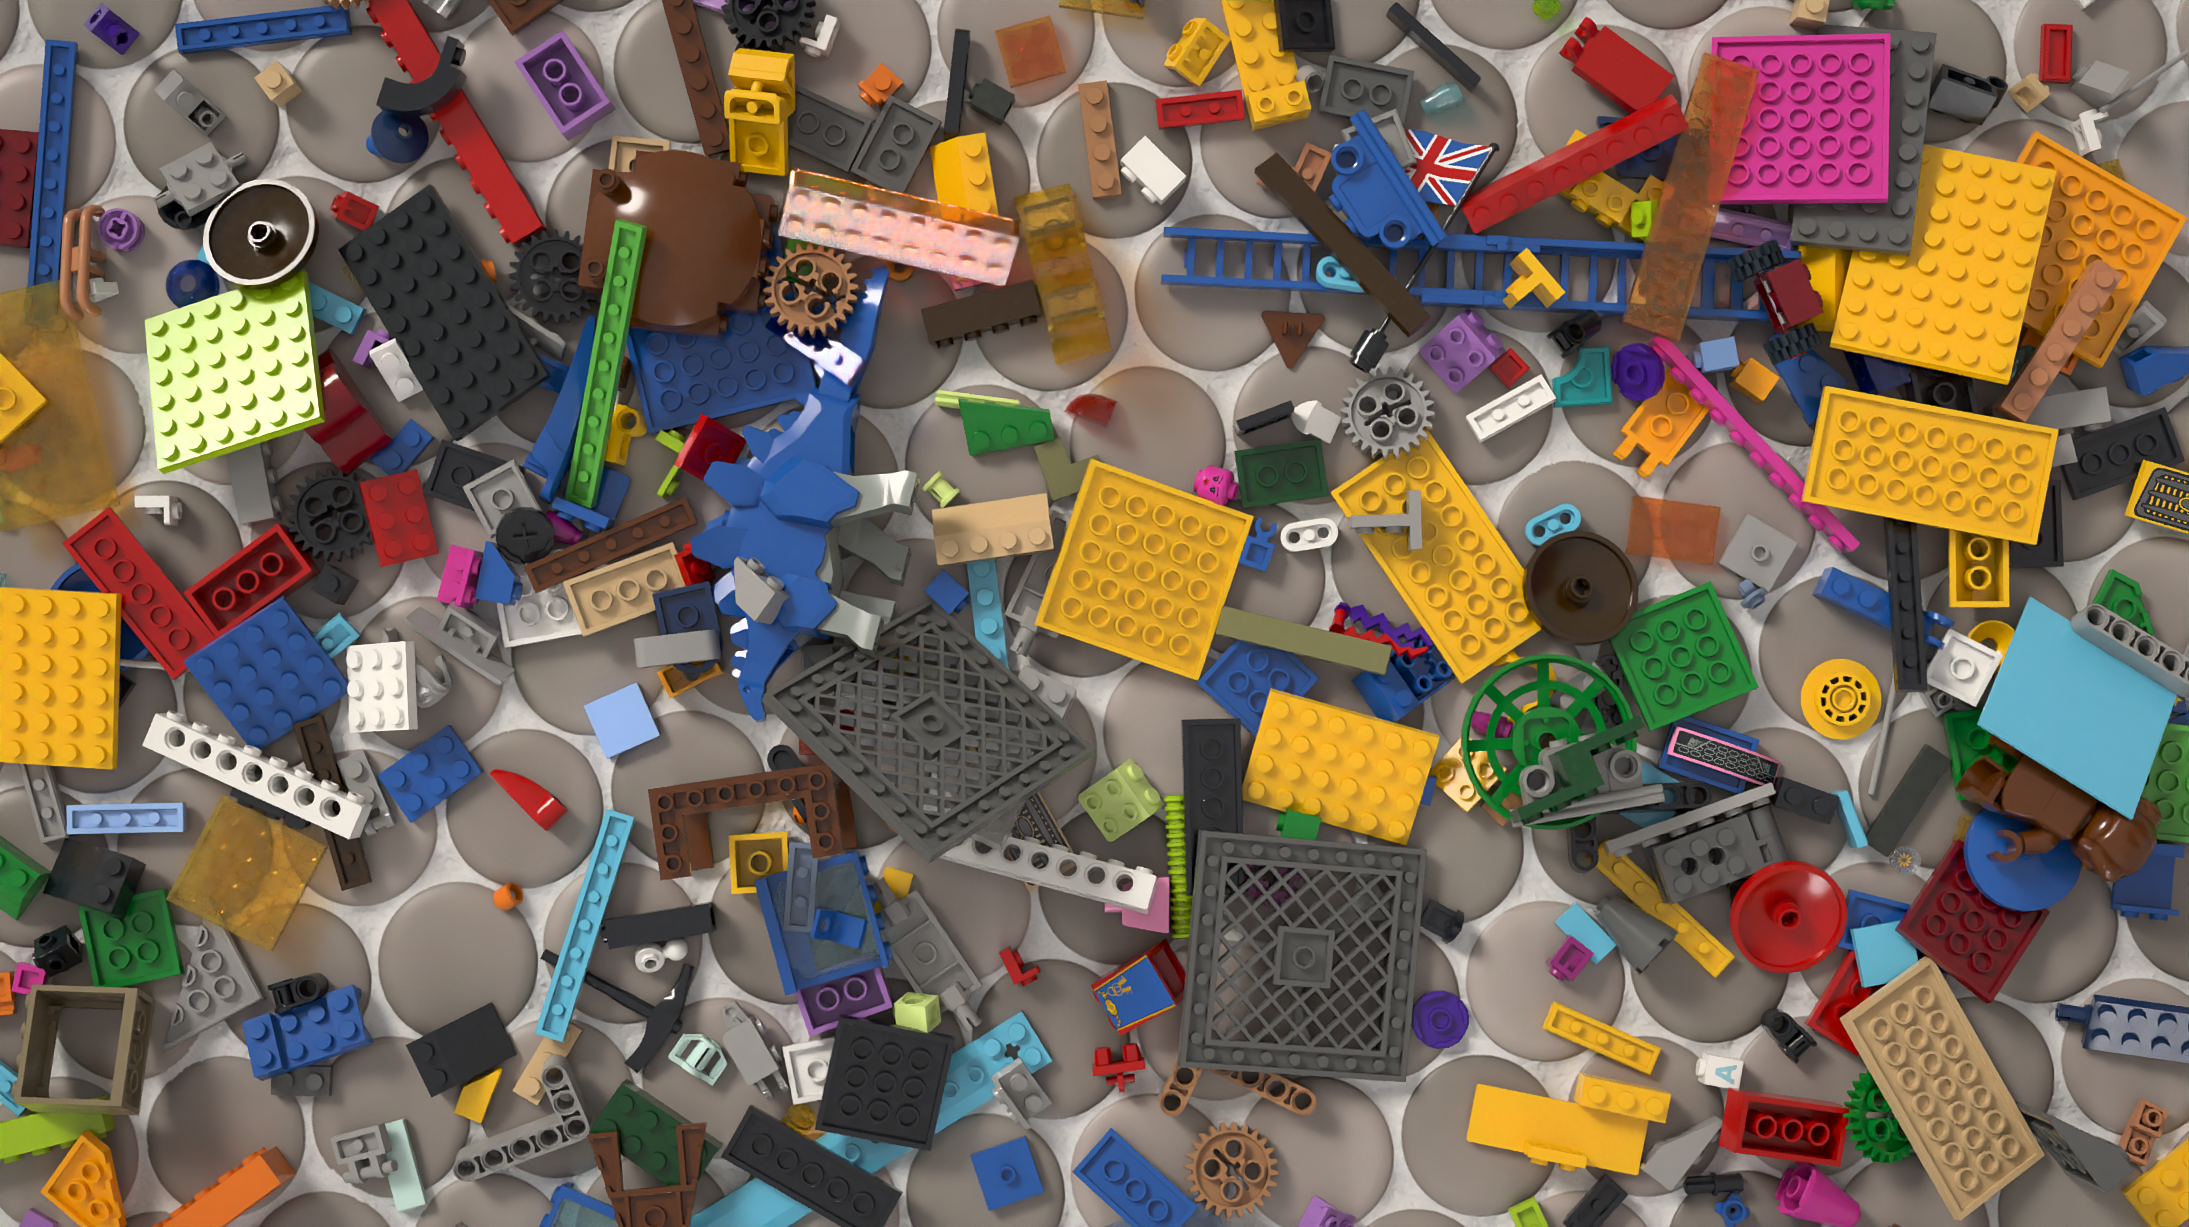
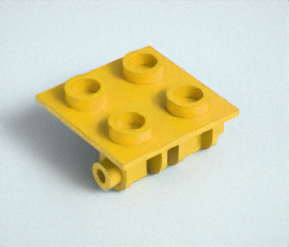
M1460 738L1431 769L1429 775L1436 776L1435 784L1452 798L1462 810L1469 812L1481 797L1470 782L1464 767ZM1470 752L1475 773L1484 789L1488 791L1498 781V778L1490 766L1487 752ZM1499 763L1505 773L1507 769Z

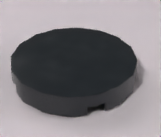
M518 507L508 511L501 517L496 527L498 549L507 560L521 565L530 564L546 557L554 545V528L551 520L542 511L533 507Z

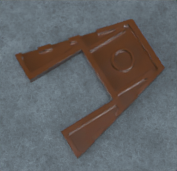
M707 1122L676 1125L681 1184L624 1190L619 1130L589 1133L587 1135L595 1154L594 1158L598 1169L601 1171L606 1185L605 1189L608 1198H610L613 1205L614 1215L619 1227L691 1226Z

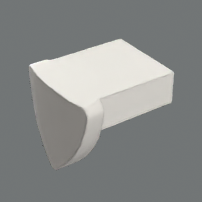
M1317 400L1302 403L1294 408L1295 410L1291 417L1294 425L1300 432L1305 435L1310 434L1317 439H1321L1322 442L1331 443L1342 417L1322 407V403Z

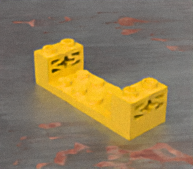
M1220 0L1228 34L1231 38L1232 51L1252 131L1308 118L1311 105L1305 80L1296 81L1298 69L1294 53L1279 52L1274 0Z

